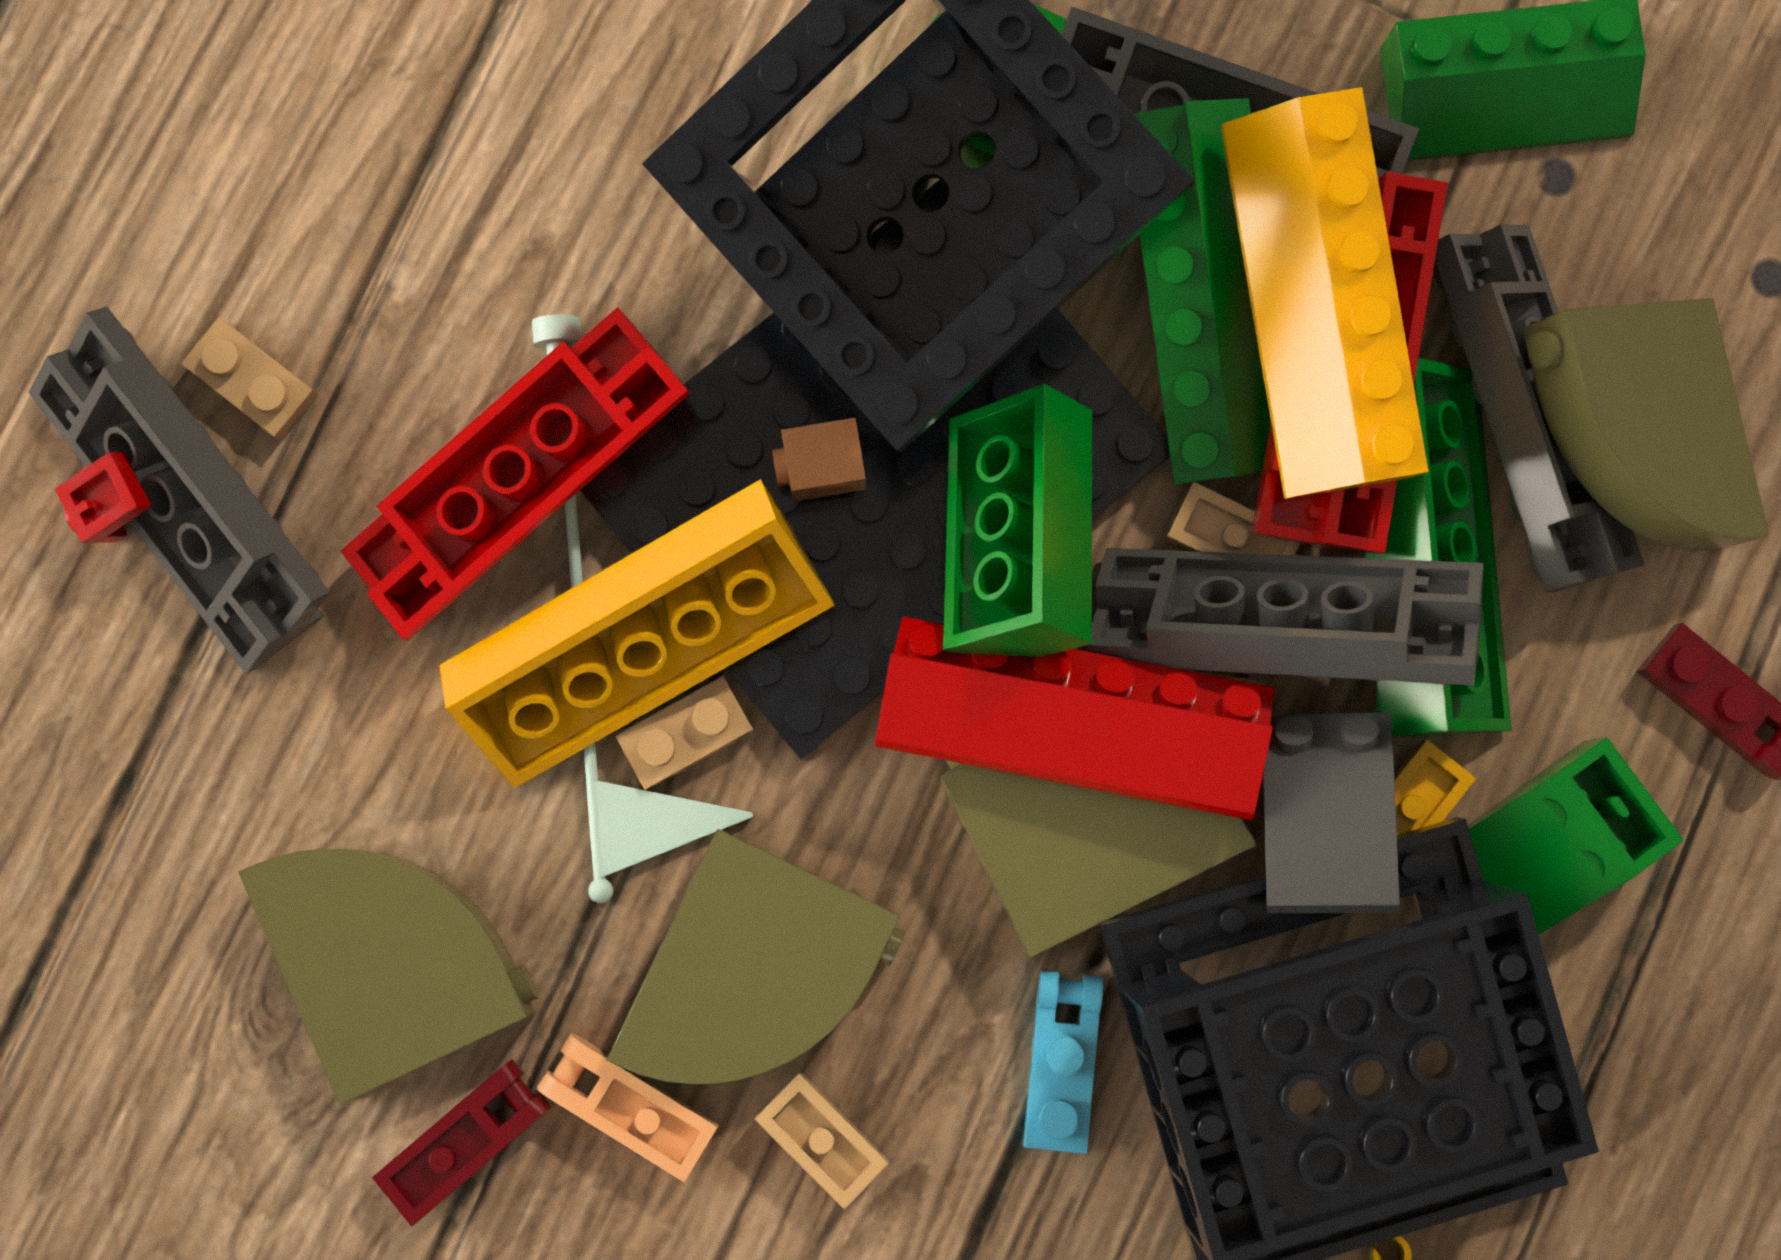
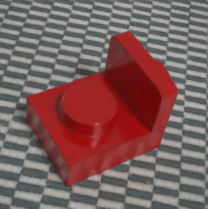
M108 452L55 488L65 509V519L70 528L78 535L81 543H111L120 541L127 536L124 525L152 507L125 452Z

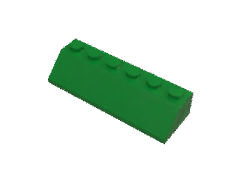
M1418 358L1414 391L1428 472L1408 479L1397 480L1385 554H1365L1366 558L1483 563L1479 658L1476 664L1474 685L1377 681L1378 694L1375 699L1376 713L1390 712L1392 737H1430L1512 731L1482 408L1472 391L1471 378L1473 373L1471 369Z

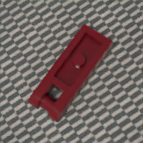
M1684 623L1673 625L1636 672L1754 768L1771 779L1780 780L1781 702ZM1763 721L1776 731L1767 744L1754 735V732Z
M513 1059L498 1069L372 1177L411 1227L417 1224L552 1108L541 1093L534 1096L520 1079L524 1072ZM499 1095L505 1099L515 1112L503 1124L499 1122L487 1107Z

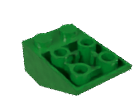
M1608 737L1581 742L1468 825L1483 880L1527 894L1538 935L1631 880L1684 841Z

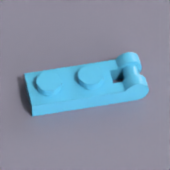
M1040 970L1023 1134V1146L1025 1148L1087 1154L1099 1015L1103 996V976L1084 974L1082 980L1060 978L1057 971ZM1057 1003L1079 1005L1078 1023L1055 1021Z

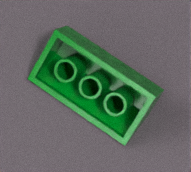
M1594 0L1399 21L1394 24L1380 48L1389 116L1391 119L1419 128L1407 161L1627 138L1635 133L1646 56L1637 0Z
M1042 384L949 419L943 650L958 654L1044 657L1092 644V410L1052 387Z

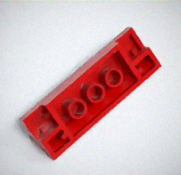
M1386 171L1381 177L1378 176L1414 385L1448 182ZM1270 423L1251 535L1307 544L1306 547L1385 554L1397 480L1284 499L1273 430Z
M617 307L574 346L570 347L564 341L382 500L377 505L382 515L340 552L369 587L370 590L367 592V595L401 638L409 641L690 394V391L626 314Z
M902 616L894 652L891 653L875 740L876 747L1253 820L1273 729L1270 723L1275 687L1077 649H1070L1044 657L950 653L943 650L944 624Z

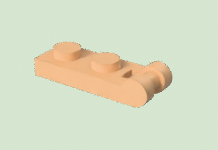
M570 1033L560 1048L564 1056L554 1072L546 1071L537 1086V1090L682 1182H685L719 1124L639 1074L606 1061L608 1055L582 1037ZM585 1068L600 1077L589 1096L574 1086Z

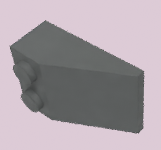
M1390 712L1271 715L1270 726H1273L1263 771L1267 914L1399 913L1395 781Z

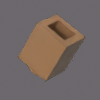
M856 418L781 430L784 448L772 450L778 487L790 485L794 502L866 490V477Z

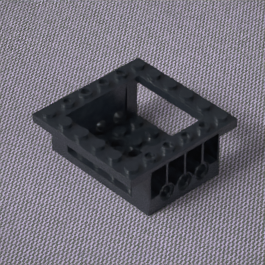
M812 0L642 163L899 452H902L1194 185V179L1030 0H932L940 16L758 188L736 171L733 165L906 1ZM986 136L995 143L994 158L983 168L974 169L966 166L961 157L964 144L972 137ZM928 179H941L949 187V197L946 204L939 210L932 212L920 209L916 202V193L919 186ZM884 221H895L901 225L903 230V241L900 247L890 254H879L874 251L871 245L872 231L878 224Z
M1456 817L1397 835L1399 898L1415 894L1422 920L1201 985L1181 970L1179 963L1347 913L1267 914L1266 874H1262L1099 922L1194 1260L1326 1259L1568 1185L1563 1163L1599 1152L1528 896L1525 893L1483 880L1466 819ZM1429 1042H1442L1446 1047L1448 1055L1445 1067L1434 1076H1422L1416 1065L1419 1050ZM1365 1061H1379L1384 1069L1382 1086L1378 1091L1370 1095L1357 1094L1352 1084L1354 1071ZM1302 1080L1317 1081L1321 1089V1099L1318 1106L1307 1114L1293 1113L1288 1104V1096L1292 1087Z

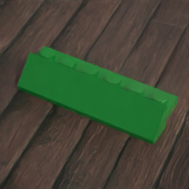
M1249 98L1185 101V105L1133 113L1194 179V185L1140 233L1174 485L1261 473L1271 419L1220 127L1225 122L1251 114Z

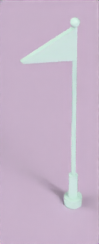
M556 314L533 319L534 347L546 349L548 355L563 341L570 347L574 346L582 338L581 318L575 315ZM576 494L564 504L571 588L583 582ZM593 743L583 749L594 879L589 885L588 894L594 902L604 903L612 897L613 887L606 880L607 875L712 834L717 829L722 830L753 817V813L598 781L596 744Z

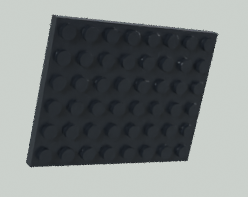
M939 179L916 198L918 207L928 212L937 211L942 208L949 197L947 183ZM895 221L885 222L871 234L872 248L879 254H890L896 251L903 241L902 227ZM1058 309L902 452L897 451L773 312L684 383L690 394L580 491L627 549L634 553L756 481L762 480L792 525L835 606L726 667V669L800 760H802L884 693L890 655L894 652L902 616L944 624L949 419L1042 384H1046L1092 410V521L1169 459L1170 452L1166 435ZM856 418L866 477V490L794 502L790 485L778 487L772 450L784 448L781 430Z

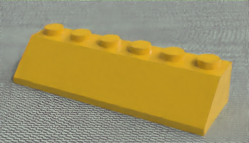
M1362 87L1298 97L1223 123L1220 127L1284 499L1408 479L1428 472Z
M760 479L440 664L445 709L515 789L835 605L792 525Z

